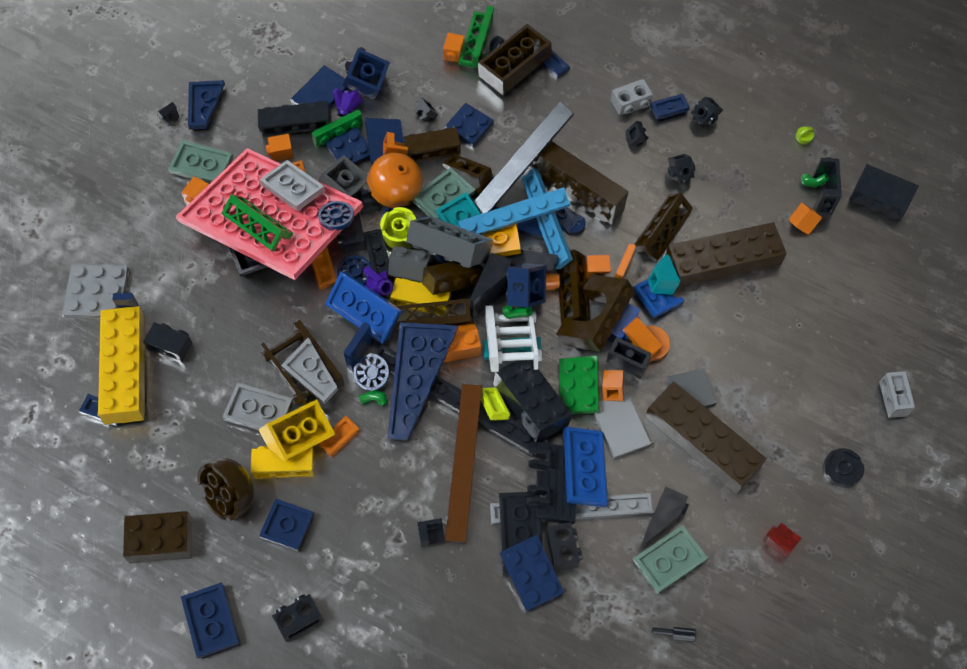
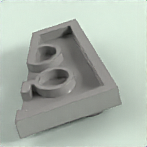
M309 338L281 365L285 371L324 404L338 391L335 382Z

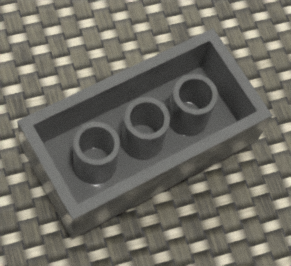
M428 216L410 221L406 242L413 244L414 248L426 249L432 255L444 256L445 260L457 261L461 266L471 268L474 265H480L488 261L493 239Z

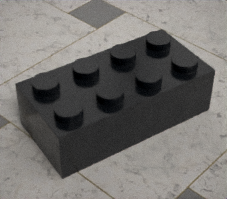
M518 360L499 369V372H495L493 385L498 389L501 396L536 443L569 426L572 417L571 411L540 370H534L532 360Z

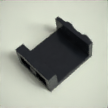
M826 157L820 159L812 178H817L826 173L829 177V181L826 183L827 189L822 190L813 208L820 215H832L842 197L839 159Z

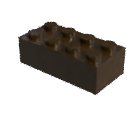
M526 24L478 62L479 77L504 95L551 56L552 42Z

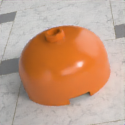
M387 153L380 156L372 164L367 175V183L372 192L371 195L379 203L390 208L409 206L413 203V199L422 189L423 175L418 164L409 156L402 153Z

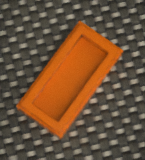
M638 317L634 318L622 330L637 347L652 353V355L663 346Z
M347 416L342 418L332 428L336 435L318 443L330 457L360 431V428Z

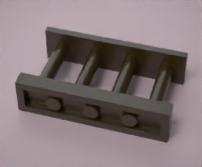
M301 320L293 323L295 328L294 334L271 349H268L263 342L261 344L263 350L261 355L266 362H271L294 395L292 397L296 404L304 406L307 404L306 398L313 394L308 389L303 392L298 390L295 386L298 381L294 377L290 378L281 366L285 361L279 364L274 357L280 351L296 341L300 342L302 340L304 342L309 338L337 388L344 385L343 376Z

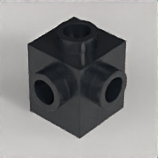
M704 97L695 104L694 110L691 113L695 116L694 120L699 125L710 126L717 121L723 109L712 98Z
M684 153L668 158V174L671 179L678 183H685L690 178L695 177V164L691 156Z

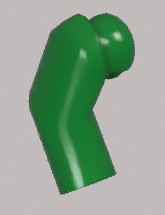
M806 173L801 176V183L806 187L818 188L827 183L829 177L824 173L817 178H811V175Z
M506 305L503 307L502 312L504 317L512 319L531 316L532 309L531 307L512 308V306Z
M371 390L358 396L361 404L372 400L377 401L380 406L388 403L385 392Z

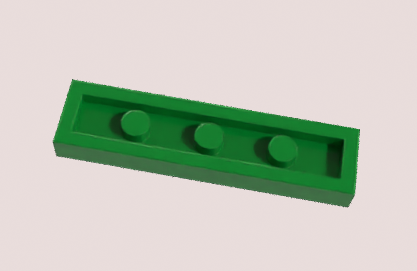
M487 5L485 13L474 11L458 65L478 69V62L481 61L494 19V6ZM476 18L483 19V22L478 24ZM479 30V35L474 36L472 32ZM475 42V48L471 49L468 45ZM471 55L472 61L464 60V57Z
M231 194L221 213L271 251L276 250L281 238L290 239L293 234L289 229L242 196ZM235 205L237 214L231 215L229 212L232 206ZM247 214L249 223L243 224L242 216ZM256 224H261V233H256ZM269 233L275 234L272 243L268 242L267 234Z

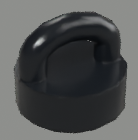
M500 36L494 37L490 42L489 50L492 52L505 40Z

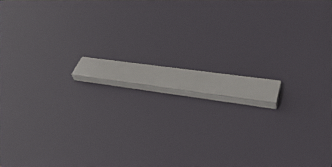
M651 493L607 496L608 505L606 507L576 504V520L654 514ZM490 503L491 525H500L499 503Z

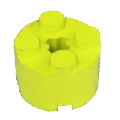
M403 207L394 208L392 211L386 212L381 219L380 227L385 244L392 249L394 246L406 249L413 247V244L406 242L410 221L416 219L409 209Z

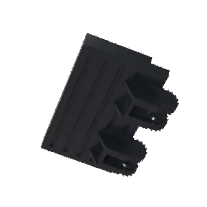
M538 442L537 448L529 449V456L542 458L545 461L536 459L528 461L530 468L539 470L536 472V485H528L527 492L542 495L543 498L528 497L527 504L543 507L535 508V517L558 523L571 522L574 525L576 522V504L567 503L564 446Z

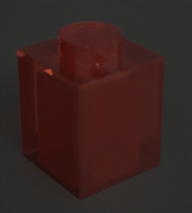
M780 523L777 528L772 526L766 536L769 538L765 544L785 559L801 540V537L783 523Z

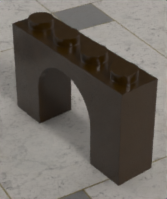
M591 274L583 290L591 301L606 303L603 311L589 321L581 322L564 319L556 335L566 346L601 352L633 297L635 290L628 279Z

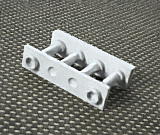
M485 306L491 372H499V363H502V361L533 360L534 370H538V361H542L541 349L538 350L534 327L536 311H532L531 316L507 319L504 315L494 313L493 306ZM500 322H528V326H495ZM529 334L530 339L500 340V338L497 339L496 337H499V335ZM531 347L532 352L502 353V351L498 352V350H501V348Z

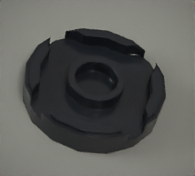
M839 448L833 450L824 459V475L835 486L842 488L852 487L864 475L865 468L860 456L850 449Z

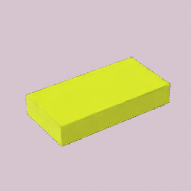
M482 388L481 401L490 420L509 419L510 413L498 389Z

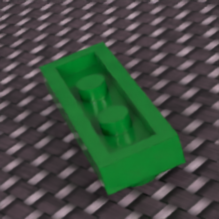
M356 110L312 132L313 142L316 147L326 145L327 141L363 125L361 112Z

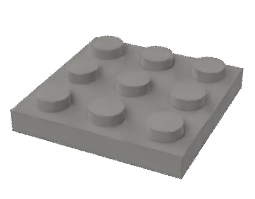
M71 264L62 312L63 317L100 319V310L117 309L112 300L113 293H126L129 267L121 265Z

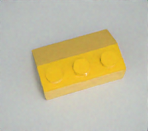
M317 399L267 423L259 429L267 447L283 461L336 435Z

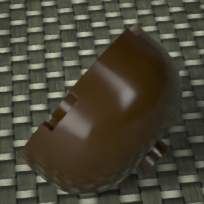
M219 458L200 467L197 481L198 485L202 484L205 496L202 498L208 508L221 520L227 518L232 521L250 508L254 499V485L249 473L240 463L229 458Z

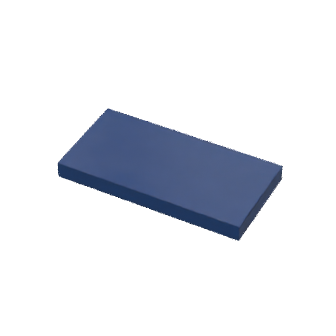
M344 271L340 272L325 305L359 328L364 322L369 324L372 337L382 344L387 342L402 312L401 309Z
M565 427L563 435L567 503L606 507L608 500L603 431Z

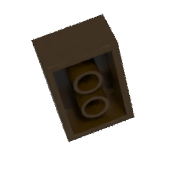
M188 511L124 516L123 557L128 563L192 558L191 515Z

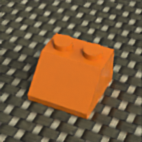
M474 321L451 324L459 328L443 363L481 356V344Z

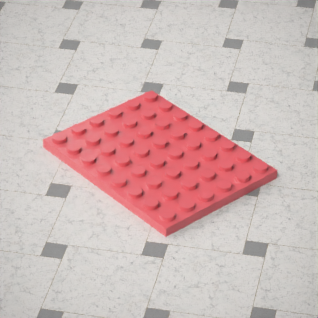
M247 148L176 216L177 220L296 280L341 231H337V229L328 230L320 224L318 213L321 207L332 201H343L353 208L355 216L363 208V202L321 183L325 188V192L297 212L260 184L262 177L281 164ZM230 195L242 196L293 232L291 238H281L276 250L271 251L221 214ZM235 205L232 206L229 212L231 215L237 214ZM243 215V224L249 223L248 215ZM261 224L255 225L257 234L262 232ZM269 233L267 234L268 242L272 243L275 234Z

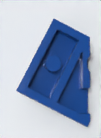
M648 280L634 286L636 295L654 318L682 305L685 301L682 297L678 299L670 294L652 293Z

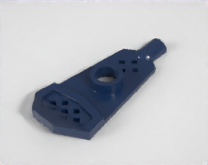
M564 208L554 211L559 224L564 225L563 229L568 235L579 233L585 228V218L572 210ZM564 211L566 214L560 215L559 212Z

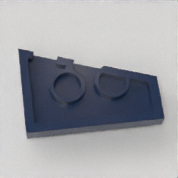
M224 80L189 82V130L208 128L225 86Z

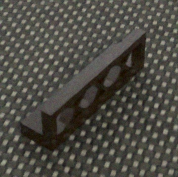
M682 193L669 194L635 242L636 252L645 251L653 261H658L693 209ZM681 204L685 207V211L680 214ZM675 216V225L671 227V218ZM663 230H666L665 240H662ZM654 243H657L656 253L651 249Z
M574 249L570 251L573 260L568 263L566 268L557 269L559 273L561 323H563L564 319L581 322L591 320L589 297L583 290L587 282L586 257ZM569 273L570 280L567 283V285H565V278ZM569 290H570L571 293H572V296L570 297V299H569L568 302H567V301H566V295L568 294V292H569ZM572 307L573 316L567 317V312Z
M469 299L396 306L399 309L408 311L410 316L404 321L397 320L394 329H399L400 322L436 325L471 322ZM458 303H465L466 314L458 315L452 309ZM448 304H454L451 308L447 306ZM438 305H443L449 310L445 316L439 317L433 312ZM429 306H435L432 310L428 308ZM419 307H424L430 312L426 318L420 319L414 314ZM409 308H415V310H414L413 312H411V311L408 310V309H409ZM450 312L454 314L453 316H447ZM431 314L435 316L433 318H428ZM412 315L416 318L414 320H409L412 317Z

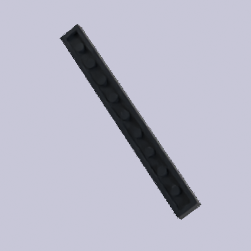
M382 344L375 354L387 361L390 373L394 375L397 352ZM437 376L429 396L459 412L461 389ZM481 401L479 425L529 453V449L537 448V443L522 424L510 417L505 420H490ZM545 438L539 442L548 443V439Z

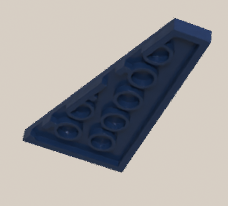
M400 322L388 439L409 440L457 333L458 326Z

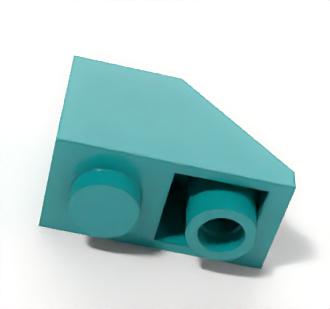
M665 255L655 265L647 279L654 294L673 295L679 286L680 279L669 255Z

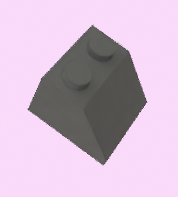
M343 155L321 174L318 181L352 197L367 183V174Z
M394 246L389 258L388 275L422 282L424 267L432 266L434 259L431 254L423 251Z

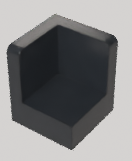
M442 518L417 522L421 548L445 543Z

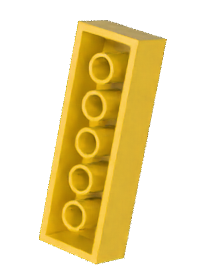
M140 306L100 310L98 416L104 425L143 421L145 417V344L143 342L145 339V317Z

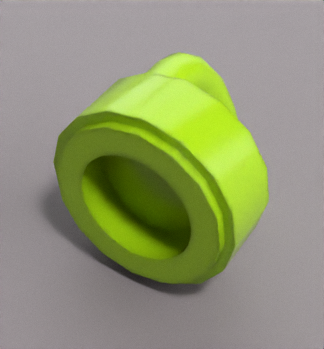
M800 127L795 135L796 140L805 145L811 143L814 138V128Z

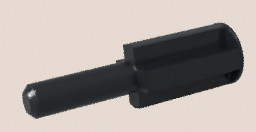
M674 627L673 629L652 628L653 634L672 636V639L694 642L696 640V629Z

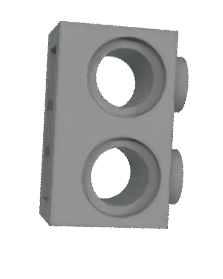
M644 79L613 89L610 101L619 116L630 114L640 108L648 107L651 104L653 94Z
M906 371L886 373L879 383L888 418L906 417L915 408Z

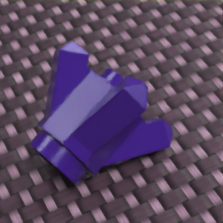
M340 89L333 91L337 106L336 110L338 111L337 115L340 117L354 112L363 103V98L359 95L358 91H343V93Z
M369 266L363 269V273L367 277L365 286L380 296L391 293L393 285L386 271L377 274Z

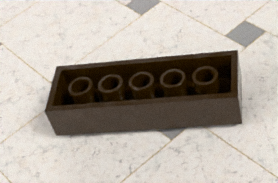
M553 141L549 143L527 169L528 171L533 168L538 169L545 183L551 184L556 190L564 187L567 196L572 201L578 202L587 211L593 212L602 221L608 222L611 225L625 209L628 190Z
M774 222L670 244L666 251V255L670 256L680 279L678 287L781 265L787 254Z
M674 381L647 409L645 417L736 494L762 467L767 459Z

